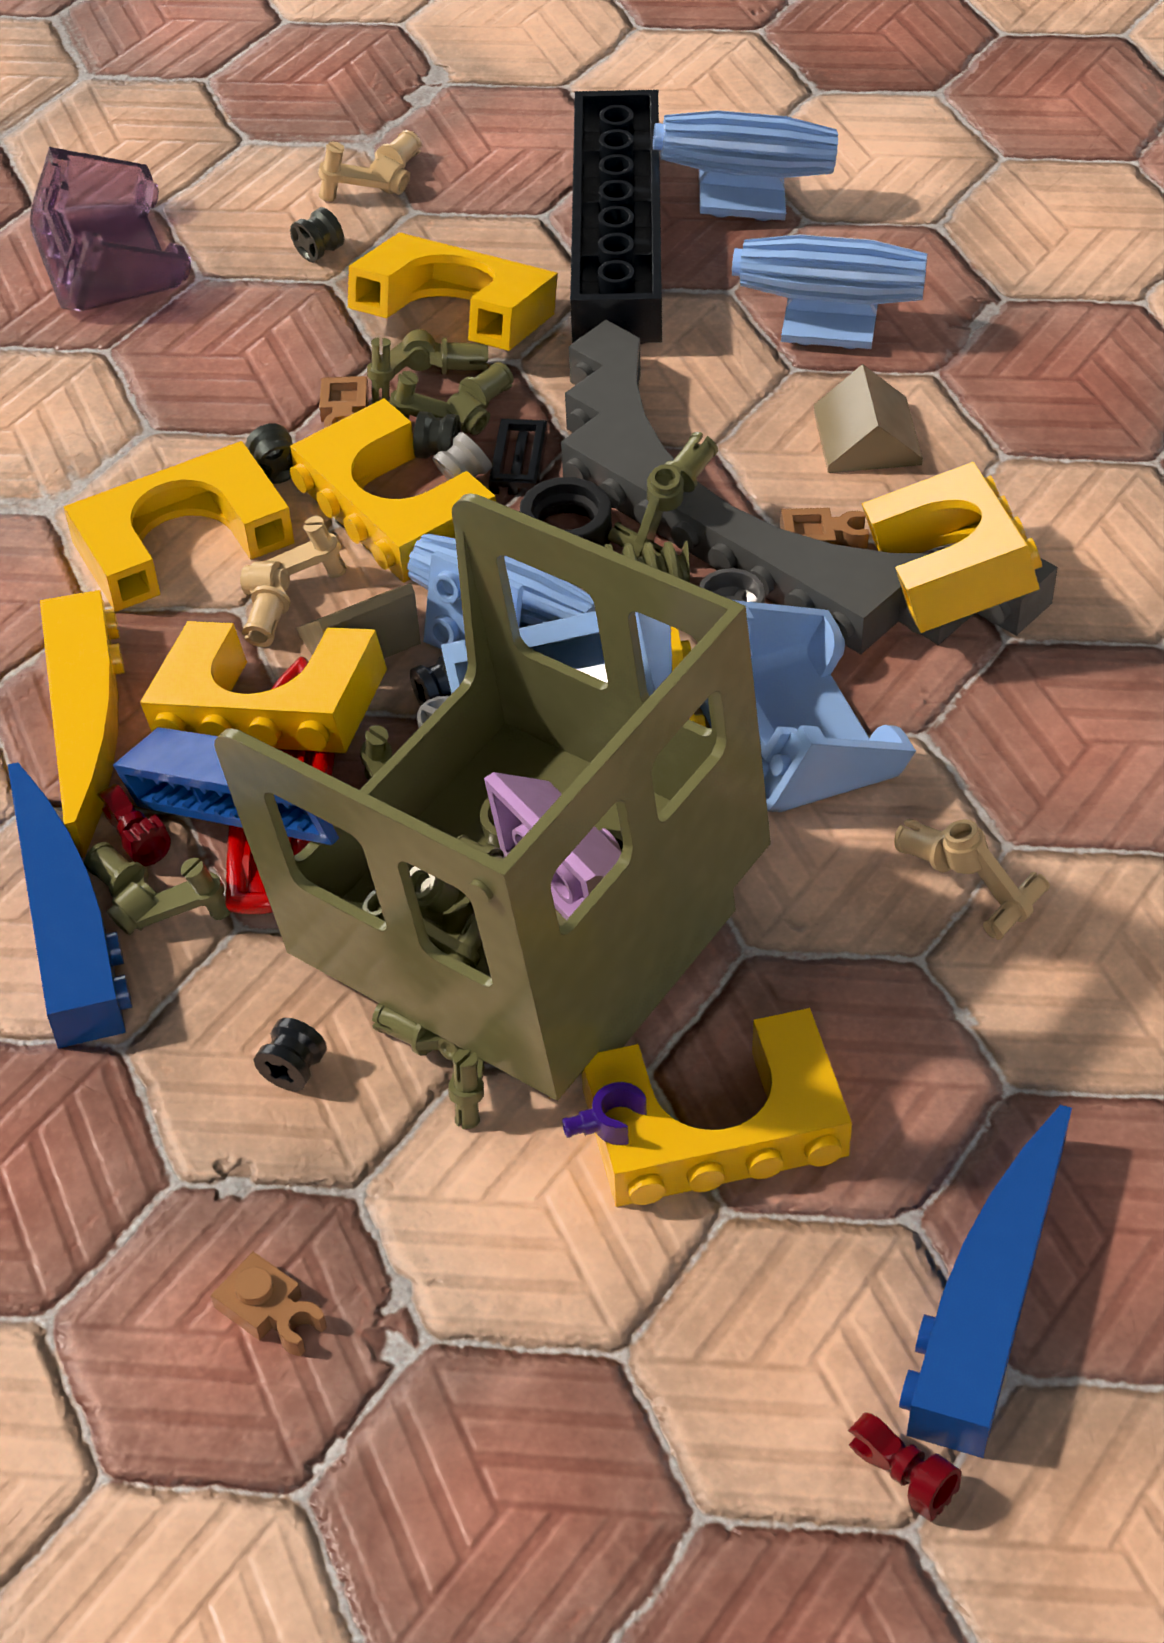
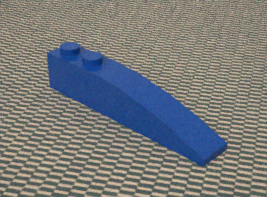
M157 727L113 764L137 807L243 828L215 751L214 742L218 736ZM274 795L288 837L333 845L339 839L331 823Z
M18 762L7 764L46 1013L57 1047L63 1048L126 1033L122 1010L132 1008V1001L125 974L120 976L115 974L114 966L124 964L118 932H106L88 871L69 831L53 806Z
M1059 1105L1011 1163L990 1193L963 1242L942 1293L936 1317L926 1314L923 1316L915 1352L924 1354L925 1357L920 1372L908 1369L899 1403V1408L910 1411L906 1435L908 1437L984 1458L1066 1140L1072 1112L1071 1107Z

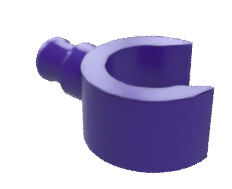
M614 1082L605 1085L595 1094L591 1109L580 1111L577 1116L562 1119L565 1136L570 1138L584 1133L585 1136L596 1133L607 1143L614 1145L629 1144L628 1126L618 1120L607 1117L605 1113L615 1107H626L633 1112L647 1115L645 1094L635 1085L626 1082Z

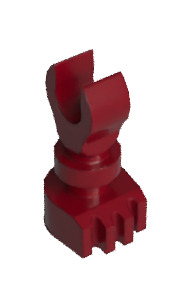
M118 784L97 794L106 805V807L101 809L109 823L117 828V833L122 839V847L134 862H139L144 867L156 864L166 856L171 847V838L165 825L156 814L148 819L142 812L136 811Z
M864 1412L848 1430L855 1436L849 1443V1446L860 1458L884 1470H891V1478L900 1485L905 1486L910 1483L907 1493L909 1504L914 1511L928 1521L932 1522L936 1514L940 1515L945 1505L948 1506L952 1502L953 1494L960 1490L961 1469L939 1454H933L924 1460L925 1453L913 1444L906 1447L904 1442L877 1416Z

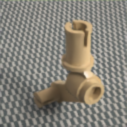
M409 130L401 132L390 144H383L376 150L375 160L370 168L343 164L344 146L338 142H329L326 145L325 160L319 165L318 175L322 179L319 191L320 199L328 202L334 201L337 198L338 183L379 188L389 194H402L410 179V172L405 170L406 163L421 151L418 149L422 147L419 137Z
M312 516L305 521L306 525H303L311 541L266 561H255L251 565L243 567L240 575L241 588L244 594L251 595L253 607L247 623L243 627L242 635H245L244 639L250 644L257 647H268L273 643L274 633L281 614L286 613L291 604L290 598L285 592L290 584L289 575L321 562L331 578H338L346 572L344 569H347V566L339 554L341 545L336 535L328 532L322 517Z
M906 819L904 821L906 827L900 825L895 833L894 844L897 851L929 861L932 868L939 872H948L952 869L961 874L978 873L1001 905L983 923L986 933L992 938L996 936L997 940H1001L1017 921L1025 922L1034 912L1032 905L1050 888L1048 880L1040 873L1037 876L1036 872H1031L1029 877L1017 887L989 851L982 829L972 820H958L951 823L945 830L939 831L920 824L914 819Z

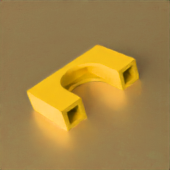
M399 232L349 265L347 308L389 318L408 303L425 297L447 296L470 300L468 340L510 351L555 314L558 273Z
M385 398L290 445L293 461L290 475L297 489L302 493L307 492L314 498L322 512L328 518L334 517L345 528L348 536L354 543H361L366 547L382 569H389L403 583L411 579L408 576L409 570L407 569L410 560L409 556L415 547V543L421 539L422 535L430 533L455 538L452 507L463 495L469 493L477 494L496 502L495 495L468 471L423 494L410 498L388 499L377 497L364 491L363 488L375 478L415 458L411 421Z
M243 441L63 506L72 542L108 602L115 609V612L161 595L153 559L142 543V540L153 528L168 520L183 516H204L215 519L230 529L250 560L295 543L288 505Z
M974 462L862 503L874 545L878 551L888 553H922L942 545L956 543L945 549L895 567L908 610L920 633L1040 589L1035 569L1041 568L1042 562L1034 540L1032 538L1027 539L1019 517H1013L1006 497L1004 495L999 496L992 476L983 477Z
M187 621L140 704L151 732L157 727L219 736L224 730L233 728L276 749L346 753L387 671V667L374 629L327 627L309 663L294 679L265 692L252 694L234 693L231 691L247 664L234 623Z
M810 1008L753 1020L752 1055L767 1096V1101L755 1116L742 1124L726 1129L705 1130L694 1128L675 1120L667 1114L655 1098L639 1044L598 1052L582 1071V1089L588 1109L592 1108L595 1094L605 1085L614 1082L633 1084L646 1096L647 1115L633 1112L626 1107H615L605 1113L607 1117L618 1120L628 1126L629 1144H610L602 1140L595 1133L616 1207L629 1204L648 1205L665 1196L692 1190L695 1192H707L716 1189L724 1183L747 1178L766 1179L775 1176L780 1171L806 1165L826 1166L839 1158L849 1156L852 1121Z

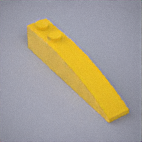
M100 590L40 600L63 821L81 858L85 857L102 814L101 809L104 803L97 794L109 787L113 772L118 737V688L116 675L125 673L120 644L111 643L112 639L120 638L116 612L114 608L105 610Z

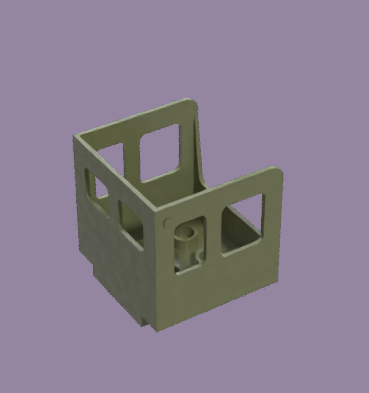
M469 493L463 495L452 507L468 660L466 675L460 686L360 790L237 729L228 728L216 738L214 746L287 953L416 1024H420L425 1029L464 1050H471V1054L475 1052L478 1058L558 1101L598 1052L624 1047L736 911L734 887L771 844L746 606L483 496ZM504 556L576 585L590 595L595 605L608 682L599 680L543 655L526 645L519 632ZM635 612L686 632L698 642L651 696L647 692ZM707 698L712 728H707L689 720ZM496 772L549 781L562 795L506 857L504 856L502 861L456 839L459 835L463 834L483 846L493 844L500 848L484 778L491 773ZM274 795L331 823L339 839L333 845L310 841L301 852L294 856ZM594 826L598 830L605 828L618 842L622 851L621 855L611 870L566 920L554 906L551 892L553 876L561 863ZM414 866L459 889V895L455 904L443 912L442 926L447 928L445 931L447 934L458 939L468 920V916L470 914L476 916L482 944L478 950L481 959L475 969L442 952L428 938L409 872ZM376 890L385 921L348 901L364 903L366 897Z

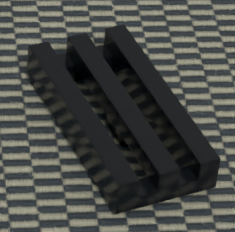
M501 419L492 462L493 467L489 477V491L493 494H499L500 487H508L509 495H518L519 488H527L528 491L539 484L548 435L547 421ZM511 431H518L511 474H503ZM530 431L535 432L528 475H524L522 470Z

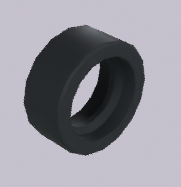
M557 477L546 480L528 490L520 502L521 513L540 521L560 513H576L586 516L592 521L583 527L564 531L603 547L605 544L610 543L608 535L612 529L611 501L606 492L591 481L577 477Z

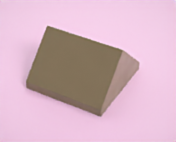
M862 364L814 404V415L828 473L922 465L923 457L906 396Z
M411 583L386 591L296 628L300 638L312 655L327 627L374 629L384 659L421 644L416 598Z

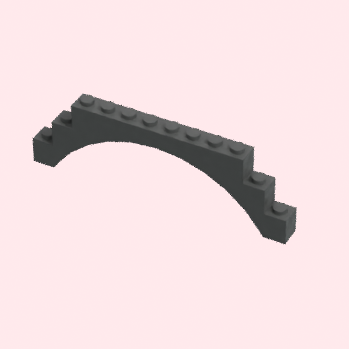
M605 320L569 346L570 382L575 386L565 393L567 430L571 431L572 434L561 441L563 477H577L593 482L606 492L611 501V508L620 511L641 525L648 505L647 478L655 467L663 465L668 461H673L674 458L663 447L644 413L639 392L641 375L640 338ZM697 482L698 484L694 491L684 492L683 501L679 507L672 511L663 512L656 532L674 543L681 550L684 542L688 541L689 553L711 565L715 570L735 568L746 570L756 575L763 583L765 598L777 605L829 610L840 628L845 645L859 654L865 652L898 622L907 626L914 633L920 634L940 645L972 616L969 615L920 633L908 610L895 567L931 553H888L835 545L783 530L733 507L699 482ZM1041 558L1042 567L1035 569L1039 590L977 612V614L1017 636L1052 604L1058 567Z

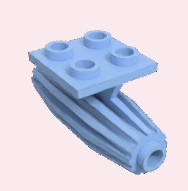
M721 110L665 115L663 124L655 123L653 135V150H661V160L698 169L700 214H711L715 217H747L760 221L771 219L785 221L784 178L832 174L836 164L838 131L834 128L788 116Z
M803 234L745 239L743 249H734L732 276H739L740 285L743 287L788 298L781 342L797 343L800 345L837 346L846 349H872L878 304L923 300L927 253L870 239Z
M428 533L422 535L421 539L415 543V547L409 556L410 560L407 569L409 570V578L428 590L423 642L442 649V644L465 639L455 538ZM504 556L519 628L596 611L590 595L578 586L508 556Z

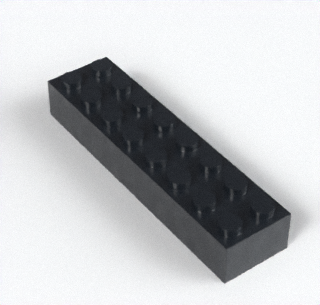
M658 90L575 91L570 284L572 343L605 320L639 337L640 344L662 342L659 150H653L655 123H659Z

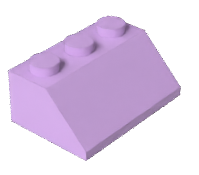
M496 772L484 778L500 849L505 857L562 795L549 781ZM594 826L561 863L553 876L551 892L554 906L566 920L611 870L621 855L622 851L618 842L605 828L598 830Z

